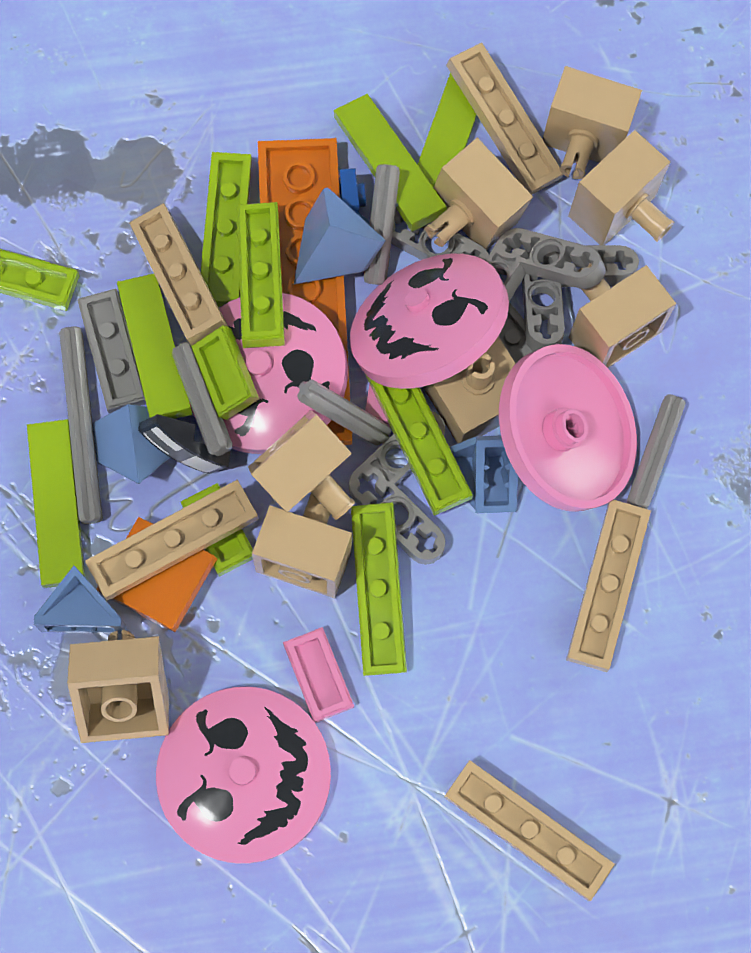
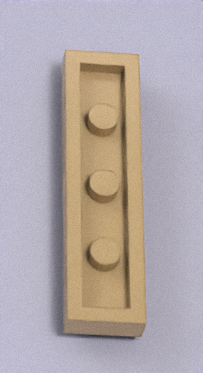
M481 42L451 57L446 64L447 68L516 179L531 195L560 180L563 174L560 172L559 165L483 43Z
M163 203L129 222L190 345H194L222 325L228 327L165 204Z
M237 479L85 560V563L105 600L108 601L259 520L258 515Z
M614 499L608 503L566 657L567 661L603 672L609 671L651 510Z
M470 760L444 796L449 802L588 902L593 899L615 863Z

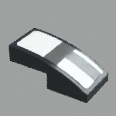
M159 414L139 423L138 431L152 445L185 466L207 474L229 467L231 451L221 456L210 454L206 444L194 441L195 424Z

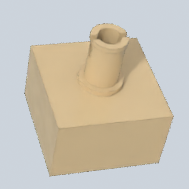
M568 66L564 67L543 135V141L546 146L566 152L563 163L560 166V172L563 175L569 177L572 165L576 163L572 178L582 179L585 176L589 160L600 163L627 137L642 90Z
M634 130L579 181L568 217L599 245L607 244L632 219L658 242L674 225L672 219H669L651 203L657 195L670 161Z
M477 137L441 168L433 188L447 206V210L431 224H428L425 227V231L430 239L437 234L438 238L434 243L439 247H443L449 239L462 229L472 241L488 250L498 241L503 233L518 223L533 196Z
M647 265L612 288L603 278L596 286L581 289L590 302L579 309L568 338L575 347L594 355L609 368L660 334L677 303Z
M499 336L479 359L463 371L443 381L423 386V389L457 444L476 436H483L500 426L499 402L502 387L510 370L516 363Z
M311 410L248 466L251 475L286 513L310 492L331 513L335 520L343 516L355 503L330 476L331 472L352 453L320 417Z
M312 493L303 516L289 511L286 513L283 509L269 505L252 552L255 570L257 573L335 599L351 555L352 533L327 525L331 513L320 504Z
M122 630V640H118V631H114L108 636V641L70 644L67 684L81 743L169 735V694L159 636L135 638L131 632Z

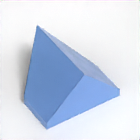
M328 187L322 190L305 219L294 284L363 272L368 269L386 241Z
M127 404L92 423L97 463L106 466L137 484H140L170 458L152 445L138 431L139 423L150 418L147 407Z
M476 436L449 447L473 494L472 499L468 502L475 509V513L517 512L518 475L509 461L501 436Z
M75 566L71 568L34 615V625L41 632L110 634L118 631V634H122V630H126V624Z

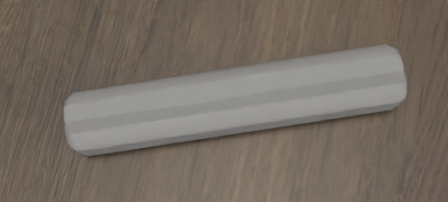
M381 164L376 168L370 226L386 241L368 269L364 271V282L368 284L381 285L388 275L400 174L399 167L394 165Z
M183 342L173 348L172 356L208 452L221 456L232 449V441L223 418L218 417L191 345L188 342Z
M313 379L308 382L303 381L299 385L300 391L297 397L300 402L376 446L381 443L384 444L389 439V434L392 430L385 422Z
M667 394L663 399L629 492L628 504L645 509L650 505L686 405L684 399L671 394Z

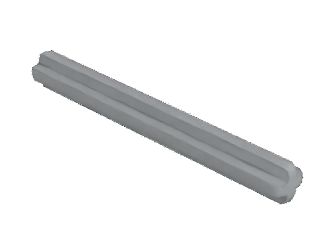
M65 327L60 330L59 335L78 517L82 524H95L101 522L103 516L83 333L80 327Z

